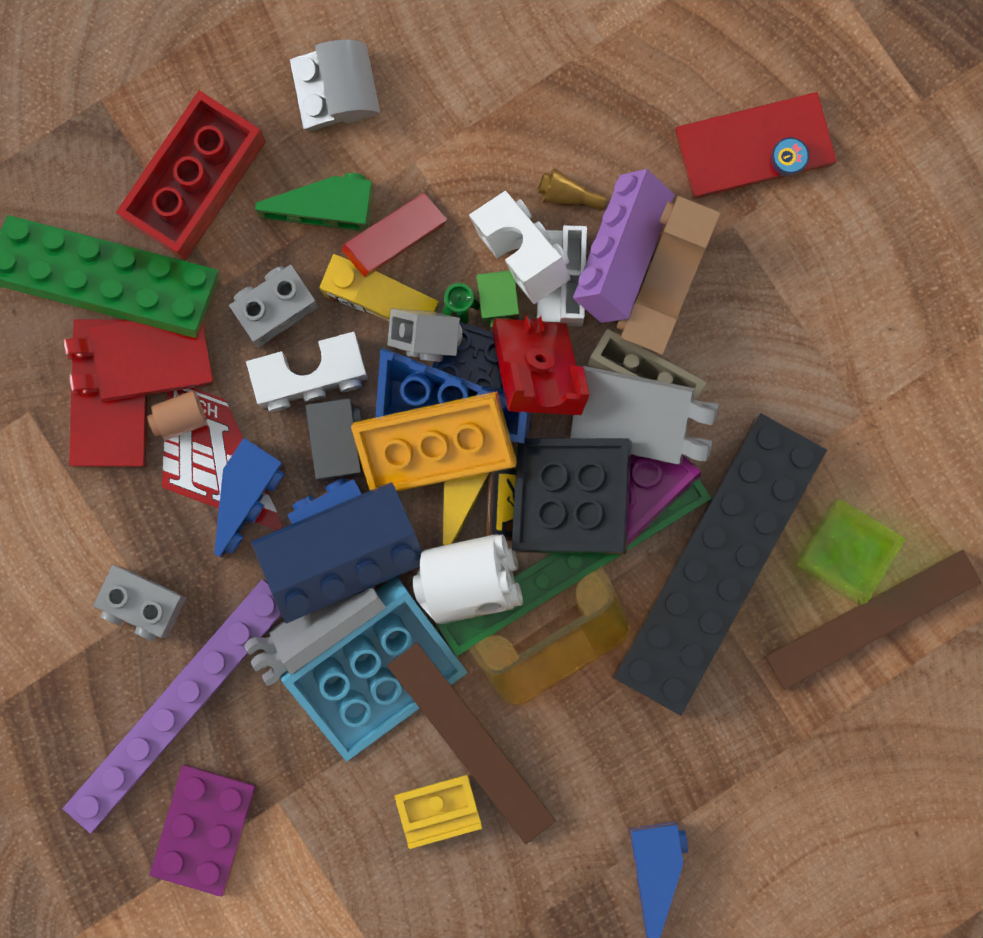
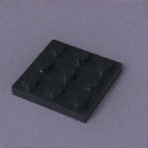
M526 438L524 443L518 442L512 551L518 553L627 554L632 441L629 438Z

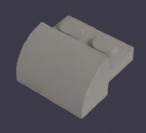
M357 40L328 41L315 45L316 51L290 59L304 130L312 132L339 122L351 124L381 114L367 44Z

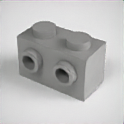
M292 265L286 268L279 266L271 270L264 277L265 282L254 289L252 286L242 289L234 296L235 301L229 305L258 348L319 308Z
M391 308L387 345L407 351V356L420 357V360L441 362L443 355L456 356L457 347L462 340V328L459 325L460 318L431 311Z
M112 565L93 607L103 611L100 616L101 618L119 626L122 625L124 620L137 626L134 631L135 634L155 642L157 636L160 638L169 637L187 597L123 567Z

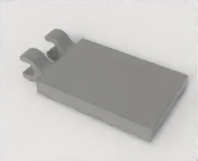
M587 366L583 367L590 395L582 415L573 416L570 438H629L632 441V455L679 465L682 462L683 454L694 460L707 461V457L711 454L713 441L687 436L689 419L713 425L714 420L717 419L719 404L694 400L695 388Z
M371 587L287 624L285 621H282L268 631L270 637H253L244 646L249 655L256 650H264L263 653L256 655L252 659L251 664L256 672L267 666L271 667L268 672L262 675L264 683L269 686L274 684L286 671L292 675L386 609L375 588Z

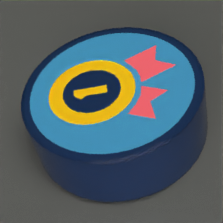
M793 137L780 140L771 153L772 167L777 173L786 177L800 174L809 161L807 146L801 140Z

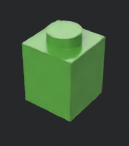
M511 271L477 274L482 325L490 324L492 329L495 318L519 320L516 285Z

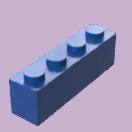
M385 348L380 350L375 418L498 391L510 439L512 442L524 443L531 429L532 413L508 411L504 389L479 386Z

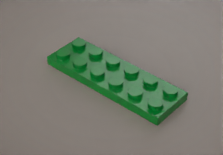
M7 215L0 230V287L197 338L219 280V270Z

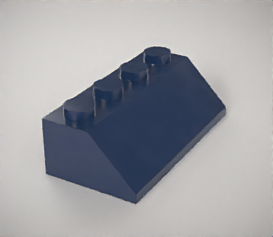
M392 482L251 541L269 588L286 624L419 567L422 553L415 532Z

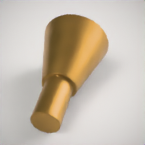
M555 167L552 168L550 173H543L537 193L543 195L542 202L583 204L602 211L606 202L605 196L585 190V187Z

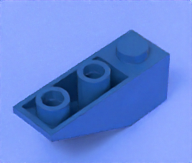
M243 438L223 468L214 551L215 555L222 558L226 553L232 555L244 538V536L239 534L247 521L252 524L255 522L265 506L260 502L268 490L274 492L285 476V473L281 472L284 466L282 462Z

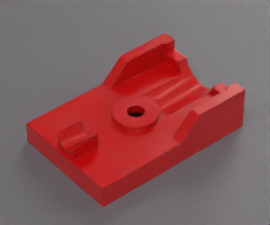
M526 315L525 320L495 318L492 333L508 411L582 415L590 393L583 366H576L567 324L543 322L542 316L537 319H529Z

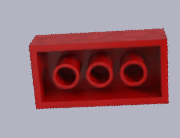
M198 90L115 213L127 225L183 261H186L266 143L261 129Z

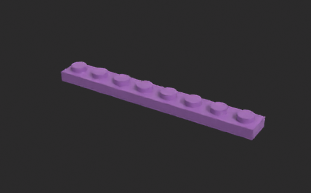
M262 579L62 808L90 834L100 826L248 655L244 646L245 643L253 637H264L282 616L265 580Z

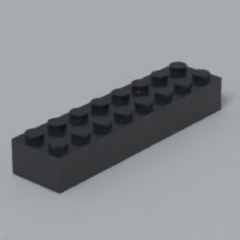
M762 413L754 419L714 491L712 499L709 500L612 678L675 714L682 715L827 449Z

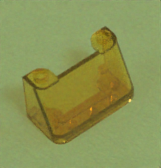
M602 567L585 576L578 583L576 588L578 604L576 608L581 616L518 655L512 644L501 636L487 637L468 648L499 697L505 703L511 706L527 703L616 648L627 639L630 633L629 620L610 579Z

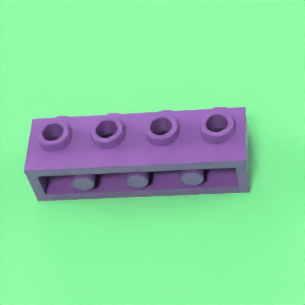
M648 169L622 174L615 183L613 195L607 210L603 214V221L591 246L590 255L579 277V283L573 296L577 303L601 323L629 319L663 224L659 223L667 202H672L674 194Z

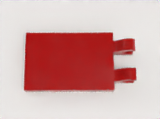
M127 321L89 327L91 338H69L64 340L68 360L94 356L97 373L69 376L73 395L100 392L101 402L213 385L203 322L197 338Z

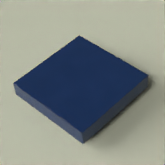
M459 322L462 328V340L457 347L456 356L443 355L442 361H434L432 367L479 386L503 389L493 333Z

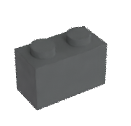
M350 398L305 405L316 480L325 482L363 476L362 463L351 429V425L354 422L362 421L360 407L354 408Z

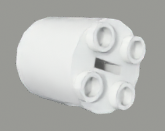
M495 534L426 549L421 553L420 569L417 575L413 576V589L417 602L436 623L445 624L512 610L514 607L523 604L521 588L518 583H515L513 571L519 568L516 552L512 551V548L508 549L503 534Z

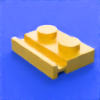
M468 774L394 795L409 849L482 829Z

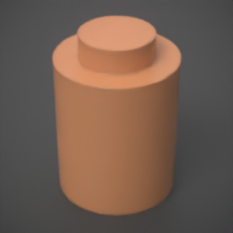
M194 390L151 406L153 414L147 416L153 434L155 436L161 435L165 441L208 424L201 402Z

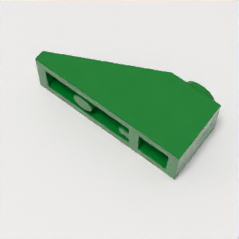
M345 173L344 177L333 176L256 202L255 211L260 219L363 232L369 228L374 188L372 181L366 180V176L358 173Z

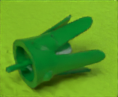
M455 283L450 285L444 293L445 306L442 313L450 315L452 312H456L460 322L467 324L469 321L468 309L471 307L479 310L480 304L474 298V293L468 285Z

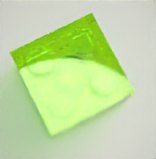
M838 499L830 505L794 566L857 605L867 604L906 539L844 500Z

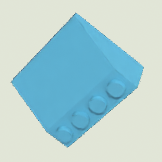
M398 576L392 578L376 590L386 609L292 675L286 671L280 676L282 683L346 762L419 709L387 667L390 661L416 641L451 685L468 673Z

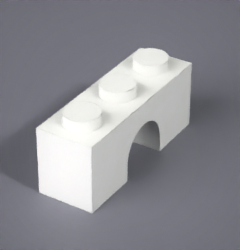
M505 190L469 214L479 237L497 259L511 250L519 249L506 258L505 261L515 282L533 304L571 280L565 266L569 263L566 253L558 243L552 246L548 242L551 240L550 236L539 221L534 224L530 220L532 215L521 199L515 202Z
M355 332L318 341L322 356L321 363L317 370L309 375L302 376L292 373L287 357L282 351L246 361L257 404L262 409L268 408L269 412H276L289 408L290 401L304 398L305 402H312L325 398V392L340 388V392H348L362 387L361 382L369 379Z

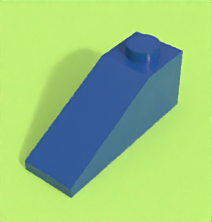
M674 821L629 828L646 938L661 937L683 867L682 853H688L685 830H678V825Z

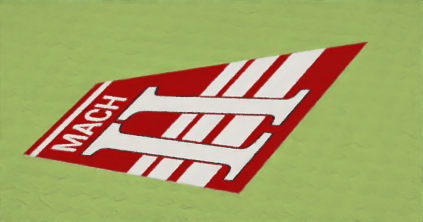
M196 388L167 392L166 400L194 390L201 402L208 424L169 440H164L162 488L219 509L223 468L243 440V436L226 399ZM267 491L260 501L265 506L255 520V523L274 530L282 529L284 526Z

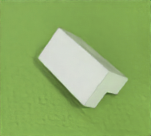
M564 225L563 231H546L551 239L548 242L552 246L558 243L566 253L569 263L565 266L571 280L537 302V318L542 316L543 322L566 323L567 326L582 327L585 309L573 299L579 283V277L586 265L587 226Z

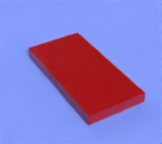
M818 92L675 128L693 199L786 177L777 173L771 164V153L775 145L784 138H797L807 146L809 161L802 172L836 163Z
M73 319V338H91L89 327L127 322L129 320ZM94 356L72 359V375L97 374ZM71 389L69 466L146 467L147 395L101 402L100 392L73 395Z

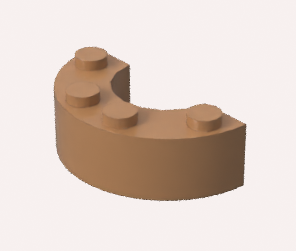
M680 196L677 197L675 204L667 202L659 223L666 225L660 241L657 240L650 259V267L647 274L644 275L629 319L619 320L617 325L618 329L623 330L622 339L663 355L721 212Z

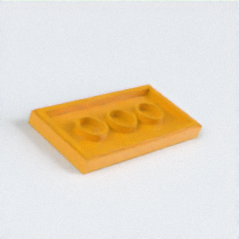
M498 391L362 420L351 425L370 491L390 482L393 483L396 491L512 468L517 464Z

